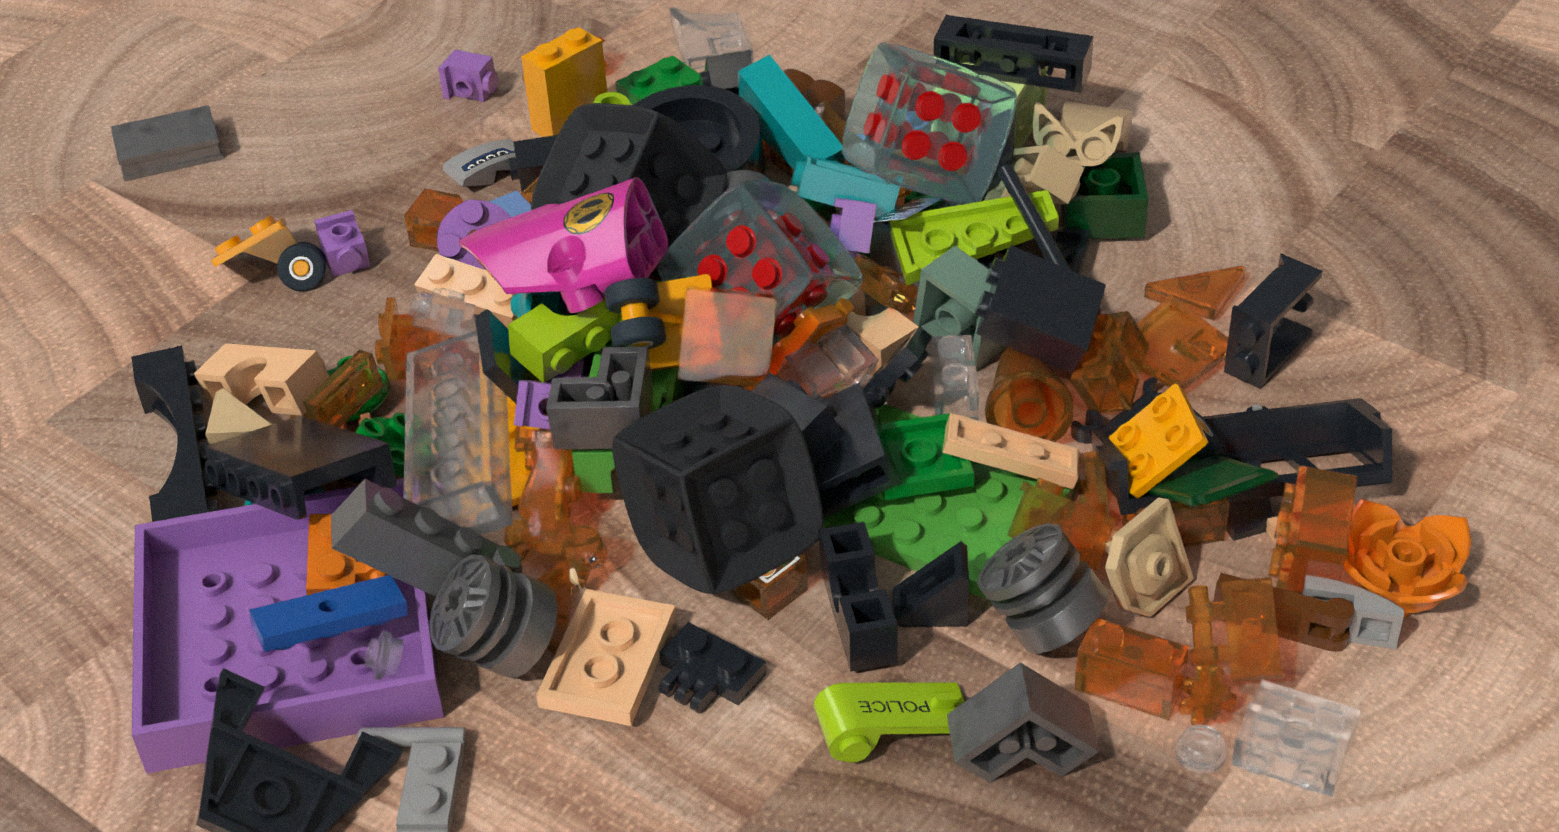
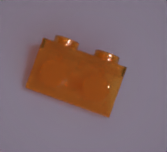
M386 298L385 313H379L378 327L382 339L375 341L377 364H384L389 381L438 377L442 332L440 311L399 314L396 298Z

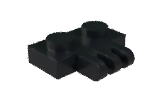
M690 622L659 652L661 665L671 670L660 682L659 692L667 697L675 693L674 700L682 705L690 702V709L699 714L703 713L718 695L739 705L767 674L766 661Z

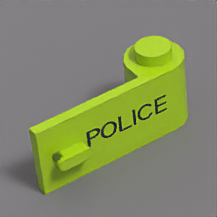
M957 682L837 683L819 692L814 699L813 707L831 756L838 761L854 763L865 759L877 745L881 734H950L947 714L963 704L965 700Z

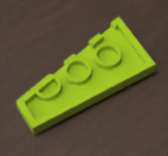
M1049 191L1028 193L1049 232L1057 230L1059 216ZM1011 196L917 212L906 219L889 220V231L906 286L920 281L921 270L954 246L977 260L1009 248L1010 245L1014 246L1033 239Z

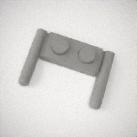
M466 727L361 728L357 733V741L363 731L396 747H411L396 821L397 832H451L464 760L463 750L467 743Z

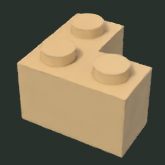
M1048 145L1013 149V162L1011 165L1014 167L1028 193L1048 190L1054 205L1069 204V201L1079 190V179L1084 167ZM1002 180L996 188L987 192L984 201L1010 196Z

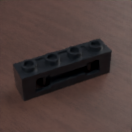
M945 15L934 37L933 70L1082 93L1092 67L1094 36ZM964 55H969L971 64H975L978 58L981 57L980 66L958 62ZM1045 67H1048L1046 74L1051 76L1055 68L1066 70L1065 79L1042 76L1040 68L1045 69Z

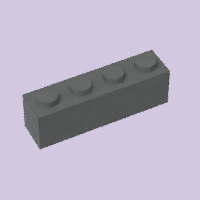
M364 479L331 515L332 549L435 597L449 572L462 559L472 554L483 555L492 559L494 563L509 567L512 572L523 574L521 555L517 554L510 547L500 546L478 535L473 529L466 526L462 527L440 516L433 509L421 507L401 497L394 490L381 487L367 479Z

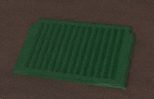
M1215 454L1202 458L1193 455L1146 493L1194 507L1200 504L1207 505L1274 481L1279 476L1273 470Z

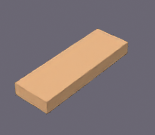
M950 413L945 428L943 453L1074 489L1079 478L1080 449L957 414Z

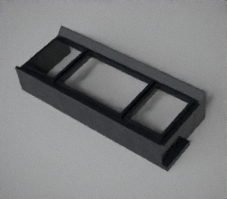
M1362 398L1203 416L1220 441V448L1214 453L1215 455L1244 463L1258 460L1261 462L1284 459L1298 472L1278 475L1279 477L1274 481L1207 505L1393 483L1392 428L1381 421V412ZM1120 426L1093 429L1094 477H1100L1116 497L1120 514L1140 513L1157 498H1162L1150 493H1145L1140 498H1136L1129 493L1127 459L1109 439ZM1348 451L1364 465L1319 470L1305 456ZM1169 500L1172 509L1190 507Z

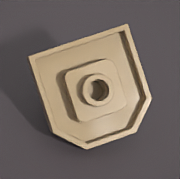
M1157 498L1122 528L1113 527L1109 523L1100 526L1101 533L1095 536L1096 543L1108 553L1105 570L1117 606L1120 609L1151 617L1194 579L1169 499Z

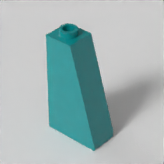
M770 54L738 71L739 96L746 100L756 112L762 139L793 169L795 168L796 161L804 162L806 154L811 156V162H814L815 158L819 157L845 164L844 146Z

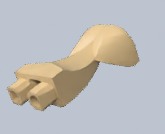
M1067 101L1062 108L1060 122L1046 107L1037 102L1035 103L1033 116L1034 141L1037 146H1050L1081 166H1096L1107 161L1115 150L1125 151L1128 148L1133 111Z

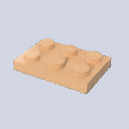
M585 589L536 694L538 708L631 726L660 659L659 652L665 647L677 619L675 605Z

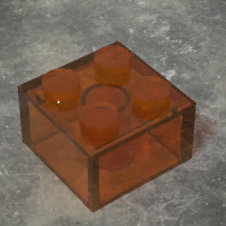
M687 285L678 379L756 387L769 374L777 304L776 295Z
M1299 466L1295 483H1285L1281 508L1278 511L1274 530V538H1276L1275 548L1272 549L1268 576L1277 577L1276 588L1302 594L1306 575L1340 580L1348 553L1357 476Z

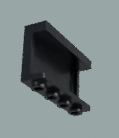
M300 415L205 446L208 461L205 463V471L210 483L216 489L296 520L307 517L303 496L306 490L340 478L357 484L367 479L381 487L390 489L397 486L389 443Z

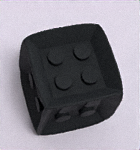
M585 104L577 107L562 126L537 180L532 196L531 210L548 204L560 205L638 177L645 184L668 237V251L650 275L674 277L683 274L695 259L696 255L694 252L704 241L722 199L727 172L720 160L704 144L679 123L663 114L633 105Z
M734 385L709 387L678 399L636 420L613 438L614 466L626 510L638 542L648 558L658 568L696 591L716 594L740 587L792 560L819 540L818 529H823L824 527L823 509L806 440L791 413L770 399Z

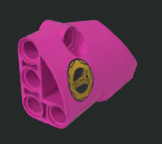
M638 177L560 205L548 204L478 229L458 241L460 247L468 250L482 263L506 294L560 292L570 313L586 310L601 302L605 298V289L613 283L632 278H648L669 248L668 237L645 184Z

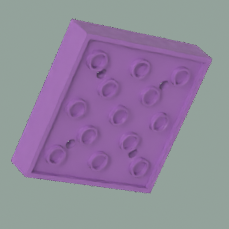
M411 477L397 479V486L391 489L401 497L416 504ZM358 486L305 495L304 501L307 517L300 520L253 504L135 525L132 738L146 774L205 763L217 682L223 668L265 687L262 697L243 732L278 748L357 734L363 727H396L444 718L436 649L430 638L429 623L431 609L429 594L394 578L407 601V616L392 619L386 624L379 626L369 625L346 631L337 637H322L295 644V646L287 650L264 652L250 623L249 609L306 596L309 514H333Z

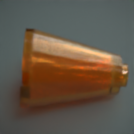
M1007 348L1000 357L985 404V417L989 424L1056 442L1066 434L1073 421V400L1067 386L1048 363Z

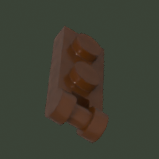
M1220 573L1215 587L1211 618L1327 651L1339 652L1346 649L1350 637L1348 627L1353 622L1355 608L1350 601L1343 598H1332L1324 601L1245 578Z

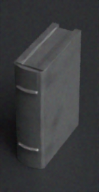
M209 105L111 126L117 159L121 166L124 182L223 159Z

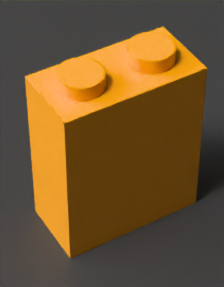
M580 27L570 29L565 34L548 43L541 44L536 49L521 56L531 129L542 137L558 135L568 117L577 107L592 104L598 95L608 92L602 40Z

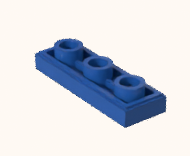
M390 575L249 609L250 623L264 652L287 650L295 646V644L322 637H337L346 631L369 625H383L392 619L408 615L407 601L394 578Z

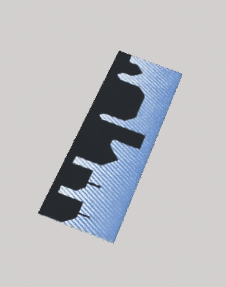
M946 196L911 200L871 222L906 219Z

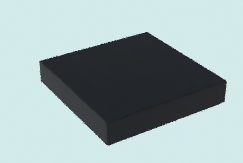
M486 309L475 316L483 374L516 404L519 381H542L510 355L508 328ZM544 400V401L542 402V406H541V407H542V411H543L545 414H547L546 404H545V400Z

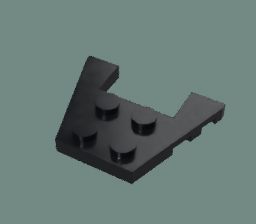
M223 668L218 678L196 822L197 826L210 832H329L397 764L403 752L402 749L363 731L340 775L243 732L262 697L265 687Z

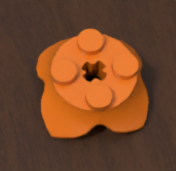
M1362 498L1359 500L1347 523L1346 537L1349 553L1343 554L1341 561L1344 570L1351 576L1352 582L1357 587L1375 593L1404 609V618L1408 617L1410 613L1433 609L1443 600L1463 592L1468 582L1467 577L1460 573L1469 557L1472 544L1470 528L1466 517L1438 514L1425 517L1415 525L1409 526L1404 523L1398 512L1389 506Z

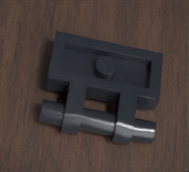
M921 326L899 346L889 359L873 374L863 388L874 408L883 406L894 390L896 381L900 379L905 384L922 367V362L929 356L925 348L932 339V336Z

